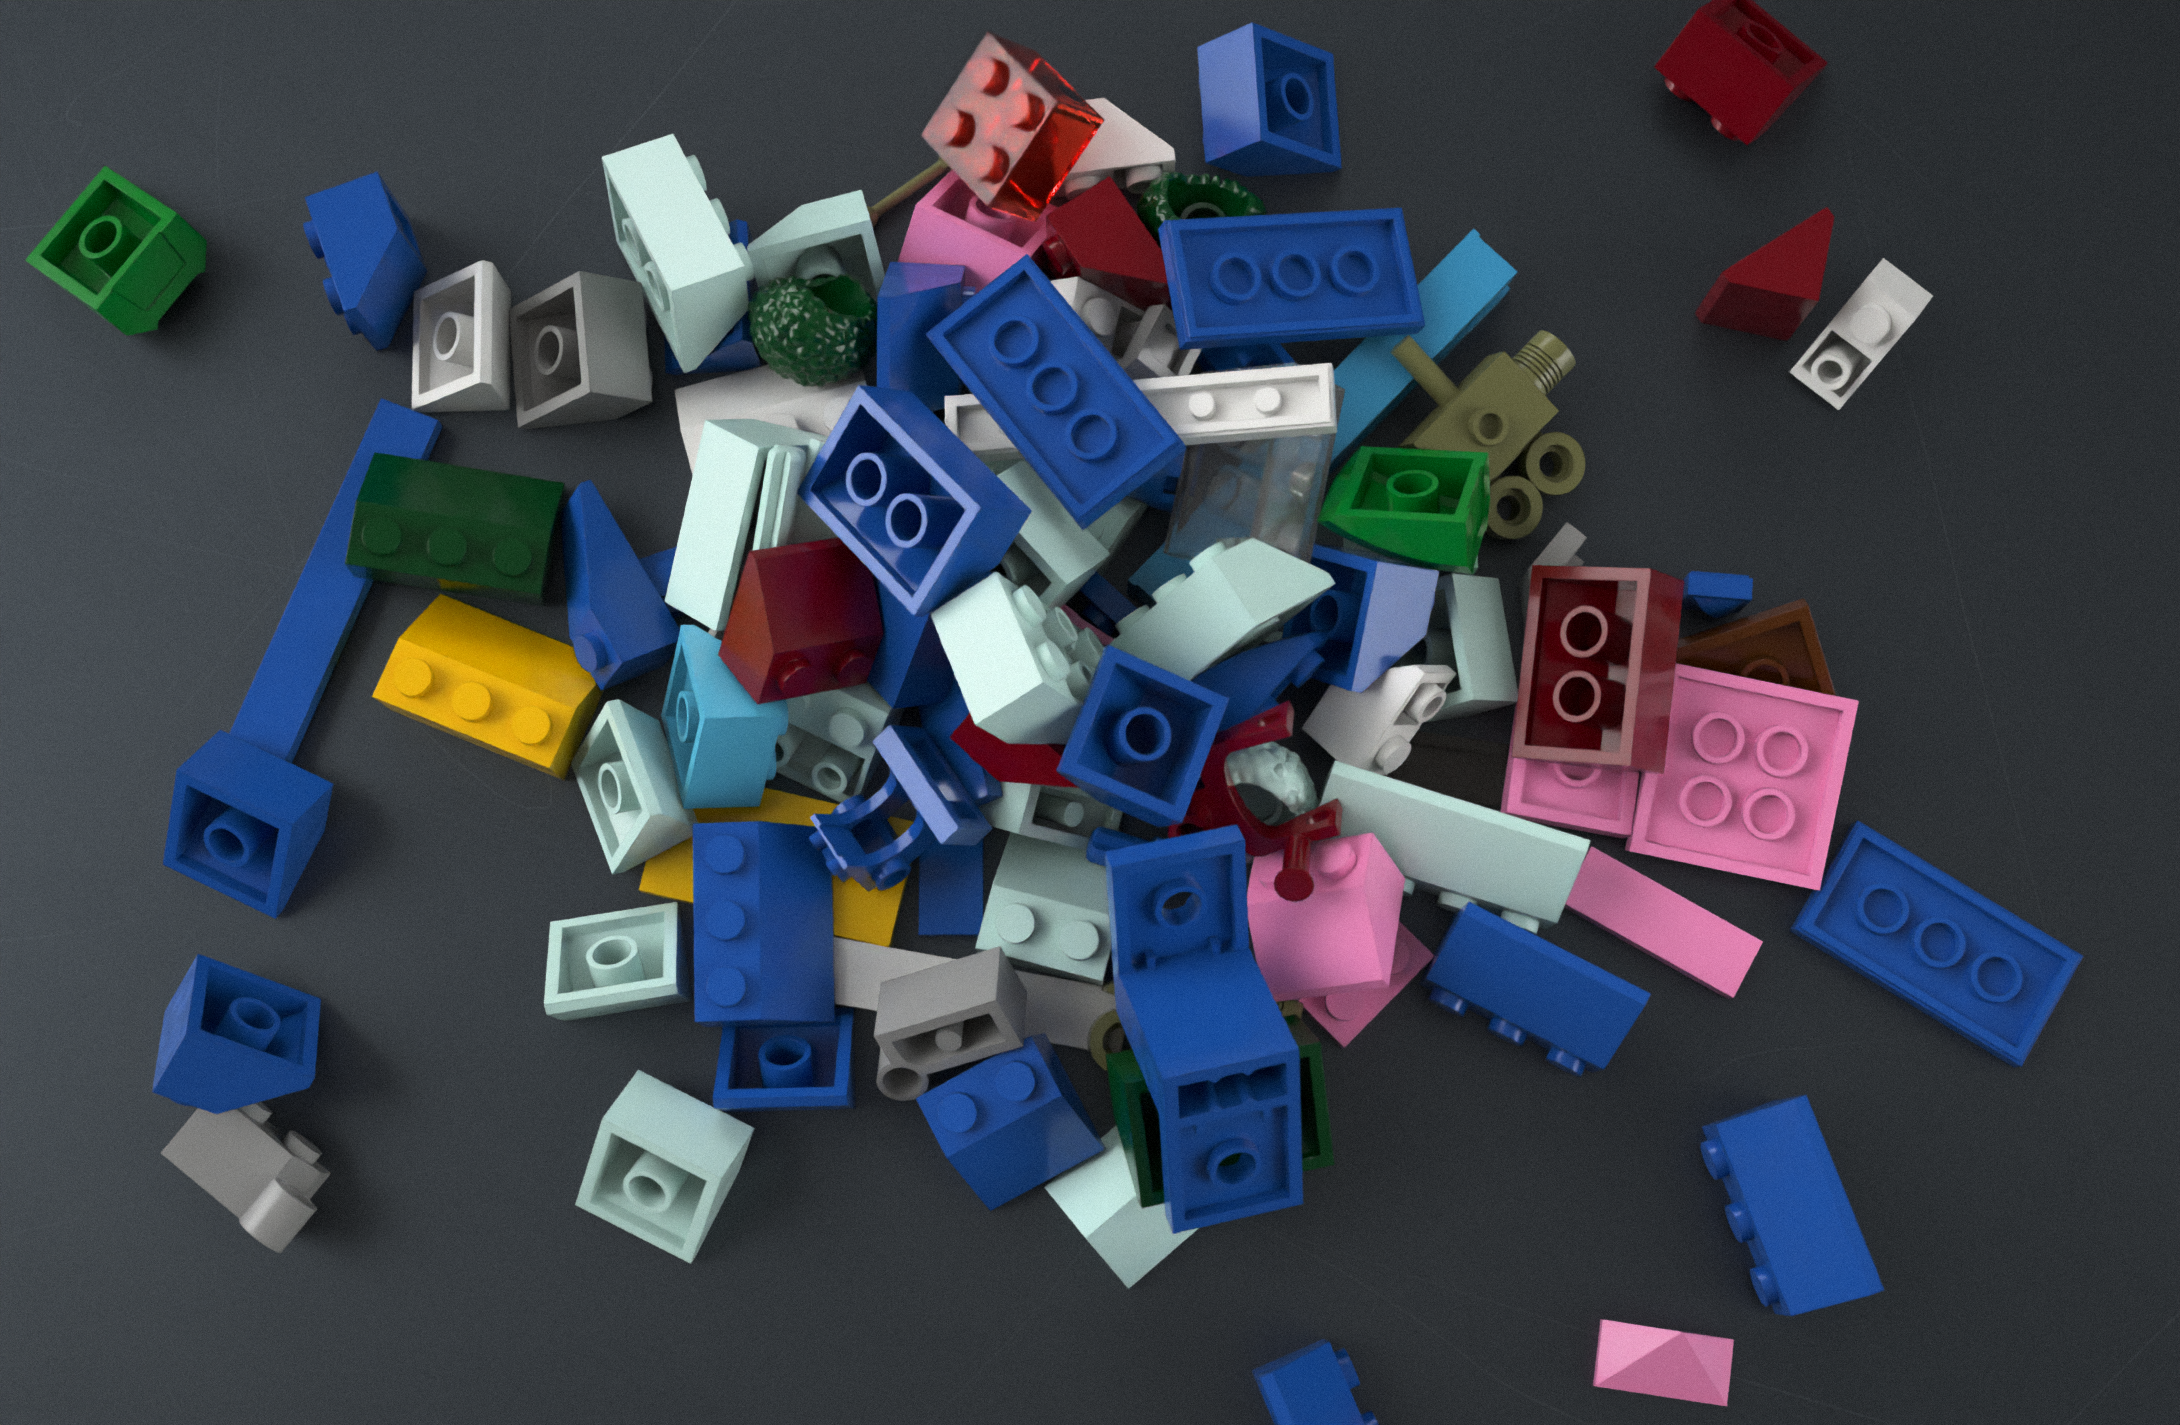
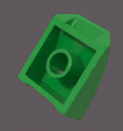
M104 166L25 261L126 336L157 330L158 321L196 275L205 272L207 240L178 213L107 166Z
M1361 446L1334 478L1317 522L1341 537L1387 557L1440 571L1473 574L1474 564L1488 525L1490 505L1489 452Z

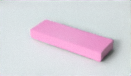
M1592 846L1587 850L1564 906L1565 909L1728 1000L1734 998L1763 943L1758 938Z

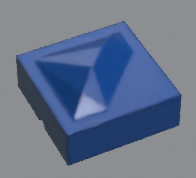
M1691 571L1683 579L1684 589L1681 609L1699 610L1709 616L1721 618L1730 613L1738 614L1752 600L1753 578H1749V575Z

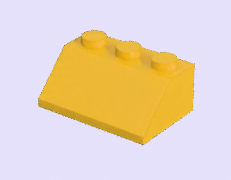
M439 594L398 638L372 697L391 711L564 780L604 690L601 691L591 673L581 667L576 658L574 647Z

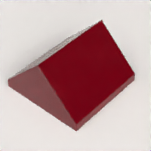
M1825 207L1722 271L1695 312L1701 323L1788 341L1819 302L1834 223V215L1829 208Z

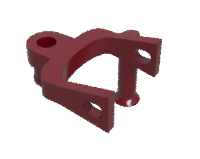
M1288 700L1216 733L1201 772V778L1198 780L1183 822L1181 824L1169 825L1168 837H1178L1237 825L1245 839L1246 853L1252 856H1265L1284 849L1282 870L1275 877L1274 888L1283 899L1297 902L1308 898L1314 890V880L1309 874L1312 842L1341 835L1343 808L1337 798L1278 826H1268L1257 819L1245 805L1235 788L1226 759L1231 752L1292 736L1294 709Z

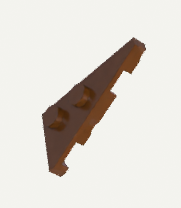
M1804 598L1678 639L1676 663L1836 696L1811 611Z

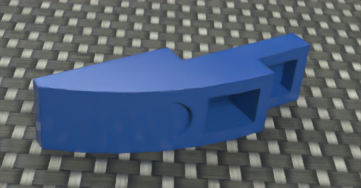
M1322 629L1291 635L1233 656L1209 668L1192 679L1191 682L1230 698L1218 727L1220 731H1223L1280 705L1275 699L1291 682L1299 688L1309 680L1325 661L1318 652L1330 640V637Z

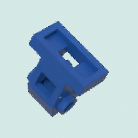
M889 725L872 742L889 766L890 775L887 782L868 800L863 795H855L840 803L831 814H813L810 817L818 830L809 836L810 841L817 850L828 845L822 850L827 860L826 865L834 876L837 875L843 882L852 877L868 892L876 887L878 890L889 889L909 875L911 872L909 864L936 839H938L941 845H976L992 830V827L925 728ZM910 800L917 811V816L908 830L898 837L887 819L905 802Z

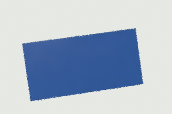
M1402 208L1164 220L1158 228L1180 350L1418 334L1425 327Z
M1028 254L926 333L933 346L1082 531L1186 450L1181 438Z
M1858 820L1850 825L1825 868L1820 891L1813 889L1789 930L2014 1068L2022 1067L2084 957Z

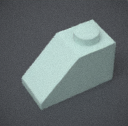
M1000 782L1003 796L978 807L992 827L1086 850L1088 839L1092 831L1097 827L1103 826L1118 831L1123 814L1122 811L1097 801L1080 788Z

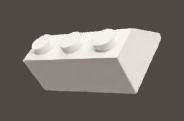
M768 365L674 389L680 430L692 475L705 420L756 419L829 436L858 385L867 386L863 370L861 369L854 373L849 379H840L835 383H826L823 387L817 385L814 387H803L793 379L782 378L774 370L769 369Z

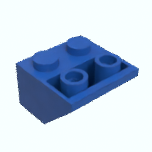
M374 172L305 197L312 220L303 223V227L316 258L324 257L328 270L332 277L323 279V285L337 316L343 314L352 334L355 336L362 333L374 349L378 351L389 347L414 298V291L419 289L427 273V268L408 215L380 174Z

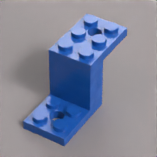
M1237 825L1105 851L1116 1012L1159 1113L1165 1215L1172 1233L1175 1234L1303 1204L1299 1048L1249 949L1245 839ZM1176 893H1193L1187 899L1186 904L1179 908H1162L1166 900ZM1242 1153L1239 1162L1230 1166H1218L1227 1156Z

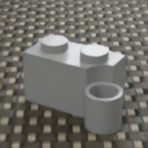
M1001 946L881 982L874 1038L880 1046L876 1083L878 1089L885 1096L900 1101L914 1100L927 1091L931 1073L1023 1047L1027 991Z
M263 1102L219 1114L198 1108L161 1154L240 1219L239 1222L250 1235L271 1250L282 1253L317 1210L310 1199L331 1174L316 1162L322 1154L321 1151L299 1133L290 1130L285 1136L270 1124L267 1119L272 1114V1111Z

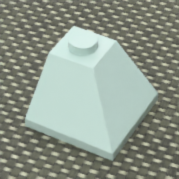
M862 190L801 205L747 246L758 288L761 285H767L770 280L775 278L787 279L790 275L805 280H816L819 277L827 279L829 276L837 277L840 274H849L853 279L861 281L864 290L868 291L877 303L885 273Z

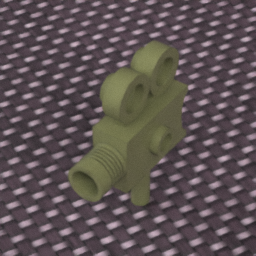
M1540 330L1512 359L1505 351L1486 356L1457 387L1410 335L1404 337L1390 351L1438 404L1397 447L1489 452L1490 505L1486 534L1500 540L1518 539L1527 536L1537 527L1541 520L1543 512L1541 496L1565 494L1573 490L1580 483L1585 472V456L1579 443L1565 433L1550 432L1542 434L1540 431L1559 412L1546 395L1576 365L1571 351L1556 336L1547 331ZM1544 454L1549 455L1554 463L1553 471L1549 476L1544 475L1539 466L1540 459ZM1518 457L1517 470L1519 476L1499 477ZM1502 497L1510 502L1512 508L1511 514L1506 520L1502 519L1497 513V503Z

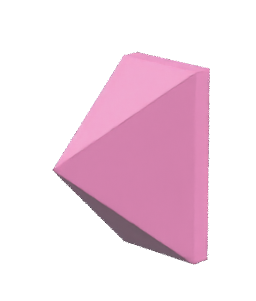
M1600 1319L1593 1386L1727 1406L1734 1339Z

